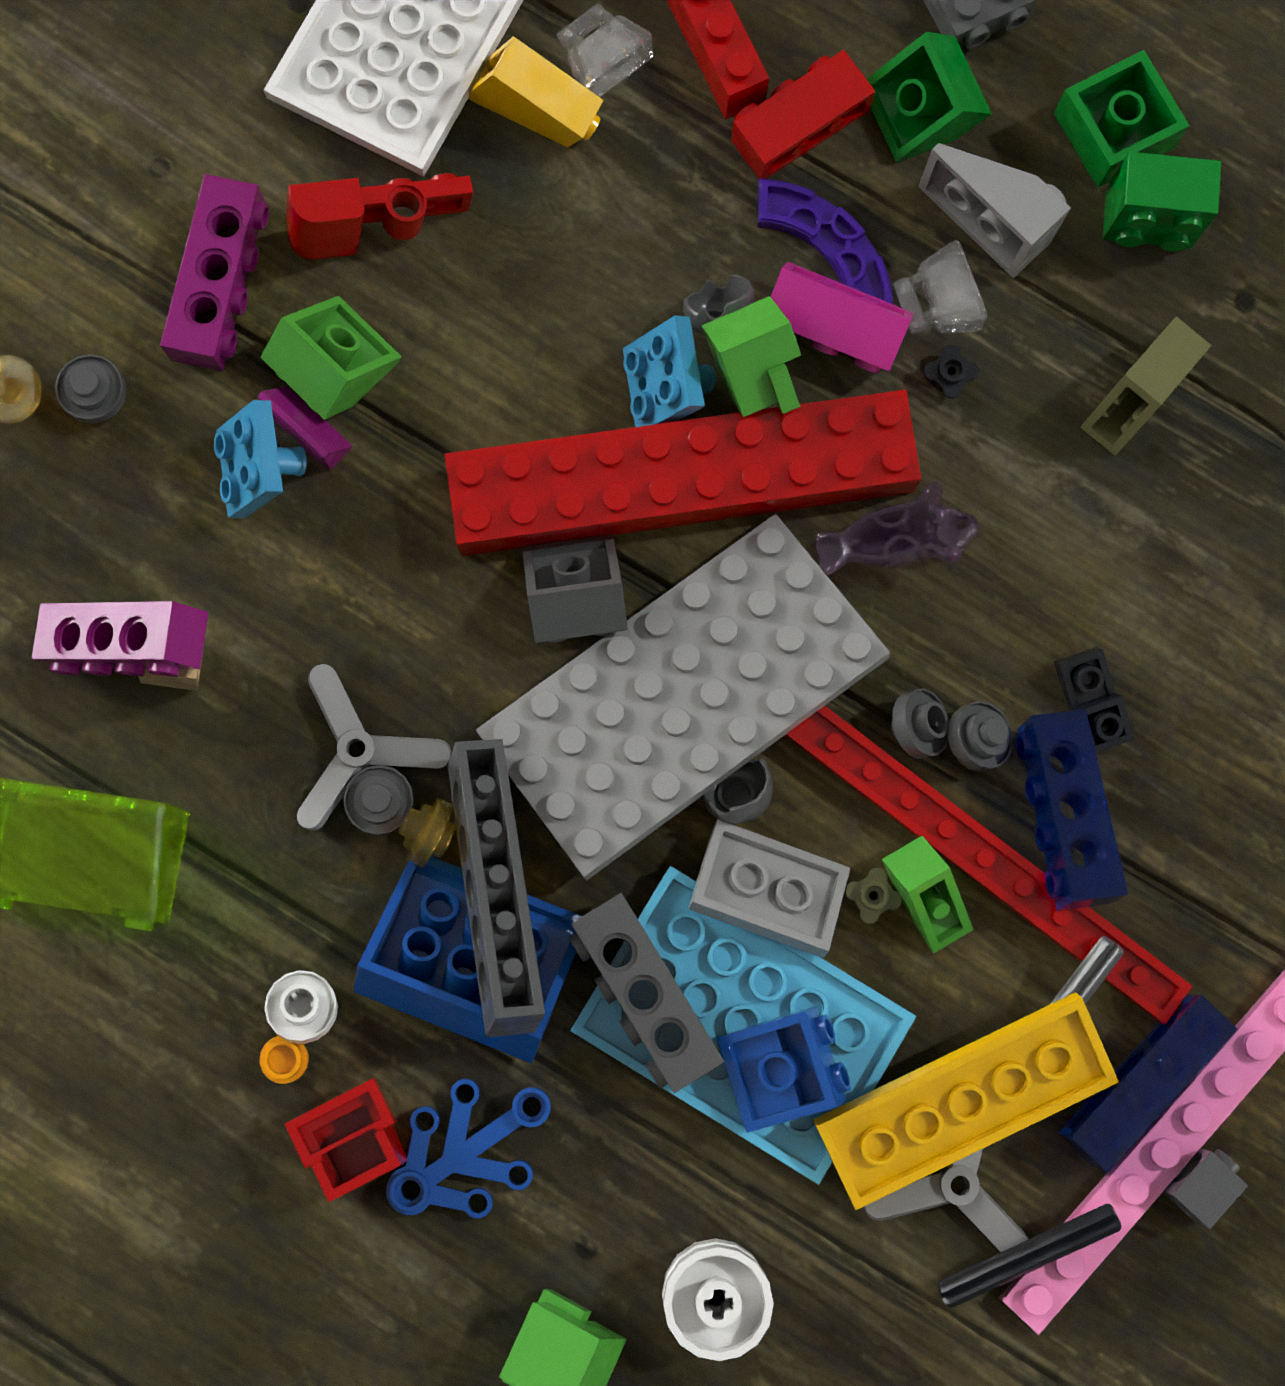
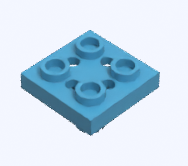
M675 315L623 348V365L627 373L631 397L630 407L635 427L679 421L705 406L703 394H708V392L713 390L716 374L712 366L708 364L698 365L690 317Z
M251 401L216 430L214 451L217 458L220 459L222 469L220 496L222 501L226 503L228 518H246L283 492L281 475L301 476L305 473L307 457L304 448L300 446L277 447L271 401Z

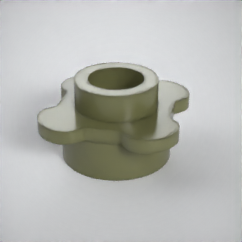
M872 868L866 878L859 882L852 881L848 883L845 889L846 897L849 900H853L856 908L860 911L859 917L861 921L867 924L877 922L879 915L888 909H898L902 902L899 892L893 891L887 881L888 874L882 868ZM871 891L877 892L878 898L876 900L869 898Z

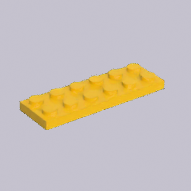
M1075 992L813 1119L851 1203L855 1210H858L1115 1085L1119 1081L1083 998Z

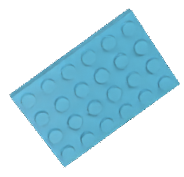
M670 866L640 914L638 921L721 1057L723 1058L717 1037L817 1006L819 1015L826 1014L834 1028L835 1042L829 1044L834 1062H842L850 1078V1091L844 1092L847 1101L840 1106L873 1091L917 1016L819 956L689 910L696 881ZM626 941L623 942L610 966L623 967L631 960L632 949ZM637 981L629 990V1000L638 1009H648L657 1000V990L649 981ZM597 986L570 1031L657 1084L645 1065L646 1062L653 1059L643 1042L634 1047L619 1022L627 1017L618 1000H615L608 1004ZM668 1022L657 1028L654 1039L660 1049L673 1051L680 1046L683 1034L677 1024ZM725 1063L717 1066L675 1094L669 1084L663 1087V1089L818 1185L832 1163L813 1119L833 1109L746 1133Z

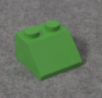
M336 296L282 317L260 358L313 411L326 420L353 407L399 363L402 356L340 296Z

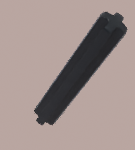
M1104 1204L940 1280L938 1283L939 1293L947 1307L954 1308L1119 1232L1122 1228L1121 1221L1112 1205Z

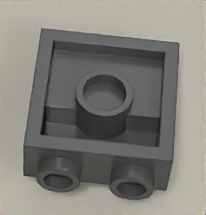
M923 0L940 33L955 36L960 48L966 46L967 49L981 45L991 34L1004 28L1006 31H1012L1022 26L1029 20L1036 0Z

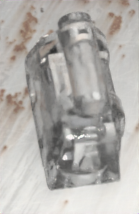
M599 3L556 34L560 44L569 50L568 64H570L576 81L599 97L653 57L652 34L650 31L622 15L614 17L610 12L605 11ZM596 27H598V30H596V31H595L594 33H592L590 36H588V37L585 38V39L582 38V37H584L586 34H588L590 31H592L593 29H595Z
M957 240L950 242L920 264V268L917 269L918 272L911 277L902 278L893 284L901 307L914 313L909 324L911 334L938 328L941 333L977 332L984 326L987 311L962 245ZM924 292L930 307L924 313L918 301L917 293Z

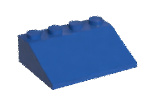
M414 850L357 965L353 992L532 1064L577 952L569 940L570 936L577 933L571 923L582 916L527 895L545 1015L535 1033L486 1037L462 868Z

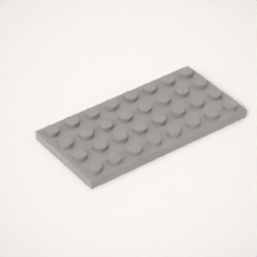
M775 513L628 619V630L606 635L481 725L476 731L482 740L503 739L509 777L587 881L890 658V651Z

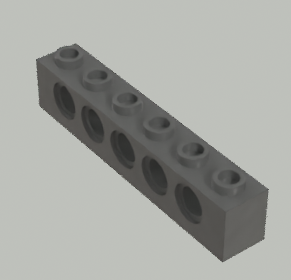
M503 739L455 742L448 763V773L486 1037L535 1033L545 1015Z

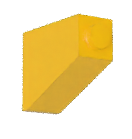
M514 36L489 56L486 66L476 84L472 86L468 98L472 102L567 148L581 139L587 141L592 136L601 119L596 114L604 101Z

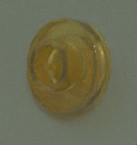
M1 354L0 422L7 424L22 422L34 413L40 403L42 393L40 377L33 366L22 358Z
M437 797L431 806L423 803L419 810L412 807L409 809L398 832L405 836L403 846L409 849L407 861L419 867H424L431 855L441 858L451 841L457 825L449 821L453 804Z

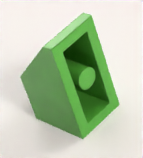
M923 836L882 859L894 890L901 895L902 904L933 954L974 930L950 867Z

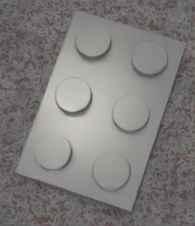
M717 819L712 828L688 909L824 958L830 950L850 867Z

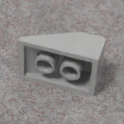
M940 143L932 149L918 185L930 199L1013 279L1052 242L1071 209L1066 204V199L1061 191L1051 184L1044 183L1038 176Z

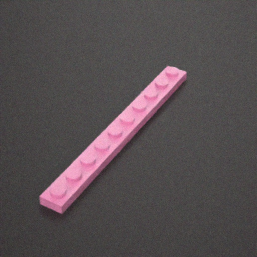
M1285 969L1065 1221L1068 1222L1104 1204H1111L1121 1221V1230L1014 1279L998 1297L1038 1335L1284 1053Z

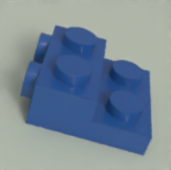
M817 1006L717 1037L746 1133L833 1109L847 1101L844 1092L850 1091V1078L845 1065L842 1062H834L829 1044L835 1042L834 1028L826 1014L819 1015Z

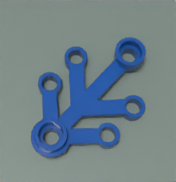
M469 1078L457 1081L452 1086L450 1092L453 1106L443 1156L426 1168L430 1134H433L438 1129L440 1115L431 1106H421L416 1109L410 1118V1126L413 1132L406 1166L397 1169L387 1182L386 1196L389 1204L394 1210L404 1215L419 1214L431 1204L465 1211L472 1218H483L490 1212L493 1206L492 1194L486 1188L475 1187L469 1192L436 1184L452 1173L503 1182L513 1190L527 1188L533 1179V1169L527 1161L516 1159L507 1163L477 1156L522 1125L537 1127L544 1123L551 1111V1101L547 1093L537 1087L524 1088L515 1096L512 1102V1109L466 1140L472 1106L480 1098V1088L474 1080ZM468 1084L473 1088L474 1097L470 1102L465 1103L458 1099L457 1089L460 1085ZM529 1097L537 1098L541 1103V1111L533 1116L526 1114L523 1109L525 1099ZM428 1112L433 1116L434 1124L431 1129L423 1130L419 1128L416 1121L419 1113ZM515 1166L524 1167L528 1173L527 1180L521 1184L514 1183L509 1175L511 1168ZM412 1180L418 1183L420 1187L418 1197L408 1198L404 1195L402 1188L406 1181ZM474 1194L483 1195L487 1200L486 1209L480 1212L474 1211L469 1204L470 1197Z

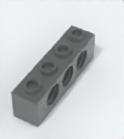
M622 893L571 923L577 933L570 936L569 940L583 963L590 958L594 960L602 974L594 979L595 983L608 1004L615 1000H618L627 1017L619 1022L634 1047L643 1042L653 1059L646 1062L645 1065L660 1089L669 1084L675 1094L725 1062ZM613 939L626 941L632 949L631 960L623 967H612L604 959V948ZM637 981H649L657 990V1000L648 1009H638L629 1000V990ZM668 1022L677 1024L683 1034L680 1046L673 1051L660 1049L654 1039L657 1028Z

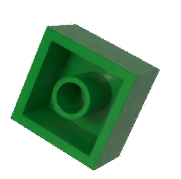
M1144 50L1065 89L1053 113L1097 188L1111 182L1128 152L1163 155L1175 149L1190 126Z
M1128 152L1106 188L1103 240H1113L1118 245L1124 247H1136L1142 244L1161 245L1162 249L1172 252L1192 248L1218 215L1221 161Z

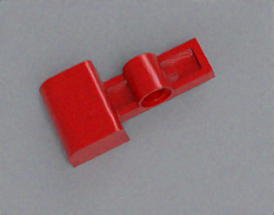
M444 173L434 176L431 180L412 182V180L407 178H398L389 181L386 185L360 187L358 178L288 185L285 225L290 247L297 255L309 260L354 255L358 251L362 224L382 222L385 231L395 239H412L421 231L425 216L468 212L473 196L470 176L457 177L455 174ZM397 207H407L415 215L403 217L397 214L394 209Z

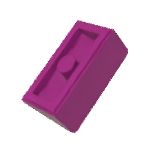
M280 387L262 391L258 395V400L271 401L273 420L324 468L331 470L351 450V444L317 412L313 411L293 389Z

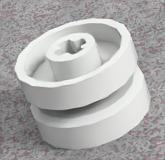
M716 1238L695 1242L677 1254L665 1274L662 1298L667 1325L678 1343L695 1356L715 1361L741 1357L758 1345L769 1328L774 1305L770 1283L753 1254L737 1243ZM714 1290H722L725 1297L722 1303L713 1305L708 1302L709 1299L713 1298Z

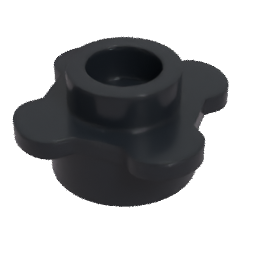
M955 345L943 347L941 356L935 362L927 363L924 368L925 378L928 381H932L933 386L950 399L957 398L961 394V389L968 381H974L979 374L977 364L968 362L962 357L960 349ZM953 368L955 374L949 375L947 369Z

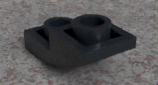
M1096 646L1054 661L1069 710L1089 754H1094L1134 739L1123 697L1115 693L1103 649Z

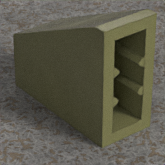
M1176 316L1080 428L1116 456L1212 345Z

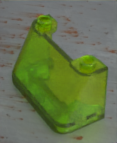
M0 778V908L11 910L14 900L125 917L123 927L153 931L154 922L169 924L189 811L156 801Z

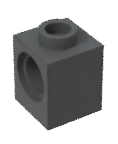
M1200 1148L1162 1193L1195 1224L1210 1230L1248 1185L1236 1175L1240 1167L1227 1154L1219 1149H1216L1213 1153L1212 1151Z

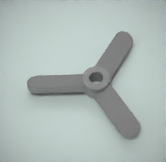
M326 664L317 665L311 670L308 676V683L337 741V754L297 812V821L302 827L310 831L321 828L345 794L350 780L363 768L370 765L442 768L449 762L451 748L448 743L441 739L369 735L365 732L336 671ZM358 741L365 744L364 753L359 757H352L349 752L350 746Z
M983 1149L948 1165L939 1174L921 1178L864 1206L867 1215L871 1219L883 1221L952 1203L959 1207L1000 1252L1029 1240L1025 1232L980 1186L976 1174ZM962 1176L965 1180V1188L961 1193L955 1194L951 1189V1182L955 1177Z

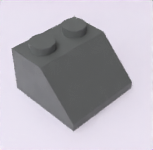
M613 534L522 546L527 596L535 643L546 641L562 642L568 638L589 635L606 636L613 632L628 630L623 586Z

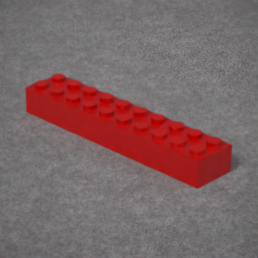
M906 389L800 404V407L784 414L779 407L761 409L745 417L741 413H732L445 453L456 542L461 557L522 548V546L608 534L618 535L914 493L922 479Z

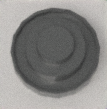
M93 354L77 356L66 363L59 372L55 384L57 400L64 411L77 421L89 424L105 422L115 416L124 405L127 394L125 378L115 364L103 356Z
M925 688L904 692L896 699L893 707L891 729L894 737L905 752L916 759L939 755L948 743L949 724L947 712L941 700L933 692Z
M977 701L960 707L952 714L948 724V740L953 754L961 764L969 770L982 772L1001 766L1009 758L1013 748V734L1009 721L1000 709L992 703Z
M382 765L366 767L355 774L348 783L343 798L345 812L352 824L363 832L376 836L393 834L404 827L411 818L415 805L414 791L407 778L394 768Z

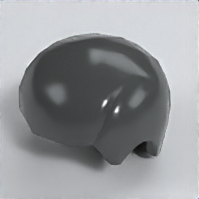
M732 275L727 286L718 287L712 280H707L699 293L689 294L683 300V313L685 316L690 317L692 329L699 334L705 335L701 325L754 303V289L751 281L739 275Z
M759 758L758 761L750 760L705 793L702 797L710 814L730 824L751 822L763 814L769 807L774 791L771 773L766 761L763 758Z

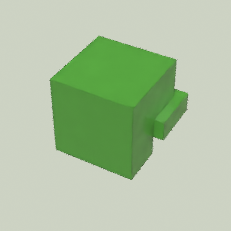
M770 296L701 325L723 386L743 417L775 403L783 414L800 407L787 366L784 363L801 356L790 321Z
M544 1289L539 1301L532 1303L499 1378L509 1386H606L627 1339L596 1321H588L592 1311L552 1289Z

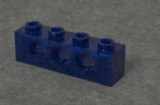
M1086 709L1031 716L1017 729L1015 747L1018 757L1024 760L1028 776L1025 782V793L1029 804L1034 805L1038 822L1035 828V839L1039 850L1045 854L1048 868L1045 875L1047 892L1055 900L1057 911L1111 904L1128 895ZM1049 756L1061 761L1064 773H1059L1052 768ZM1060 801L1071 806L1074 812V820L1063 815L1059 806ZM1070 847H1074L1082 853L1085 861L1084 866H1080L1073 861L1070 855Z
M1186 995L1167 1023L1158 1024L1115 1070L1119 1083L1094 1094L1058 1134L1092 1167L1108 1173L1238 1029L1204 996Z

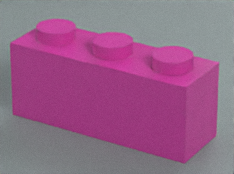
M787 262L782 267L771 294L773 301L790 321L795 337L798 334L813 340L812 347L823 353L837 356L838 351L852 356L855 358V365L873 373H879L880 369L890 371L914 314L906 309L790 262Z

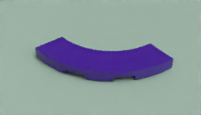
M759 179L757 227L783 231L802 239L815 248L828 261L840 283L893 304L890 279L884 261L865 235L866 231L842 207L837 208L825 199L815 195V191L778 180Z

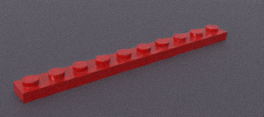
M822 707L784 735V737L916 838L923 836L938 855L1081 963L1097 941L1103 936L1110 938L1124 951L1123 956L1105 978L1104 982L1159 1024L1167 1023L1193 987L828 707Z

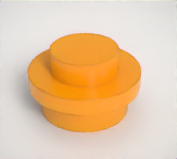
M279 1036L270 1039L260 1053L262 1072L269 1080L279 1084H287L298 1080L305 1073L309 1063L308 1050L304 1044L290 1043Z

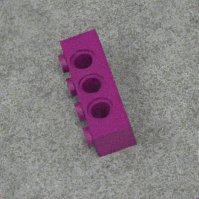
M204 174L160 347L171 361L223 371L226 358H232L235 353L237 332L234 331L237 315L244 314L248 301V290L244 288L248 272L253 273L258 263L259 248L255 245L259 230H265L269 219V204L265 202L257 184ZM235 225L239 227L233 236L220 237L221 231L227 226ZM221 267L228 268V272L223 278L209 280V275L213 270ZM204 311H217L216 317L211 322L205 324L198 323V318Z
M174 601L40 604L32 659L51 664L50 672L71 676H79L80 668H82L84 673L99 676H111L112 669H115V672L119 674L141 677L145 675V669H149L148 672L155 675L178 677L179 669H200L209 612Z

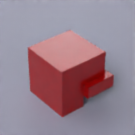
M376 1077L284 1124L305 1169L310 1166L312 1167L328 1202L399 1167L407 1161L408 1155L393 1126L397 1121Z

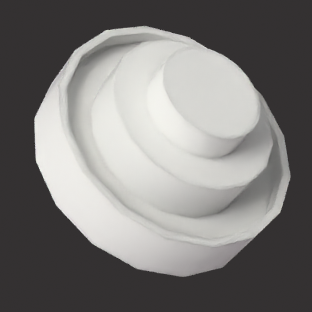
M299 970L285 974L274 982L267 993L264 1009L267 1022L279 1037L290 1043L306 1044L320 1039L329 1032L336 1020L338 1004L335 992L325 978L314 972Z

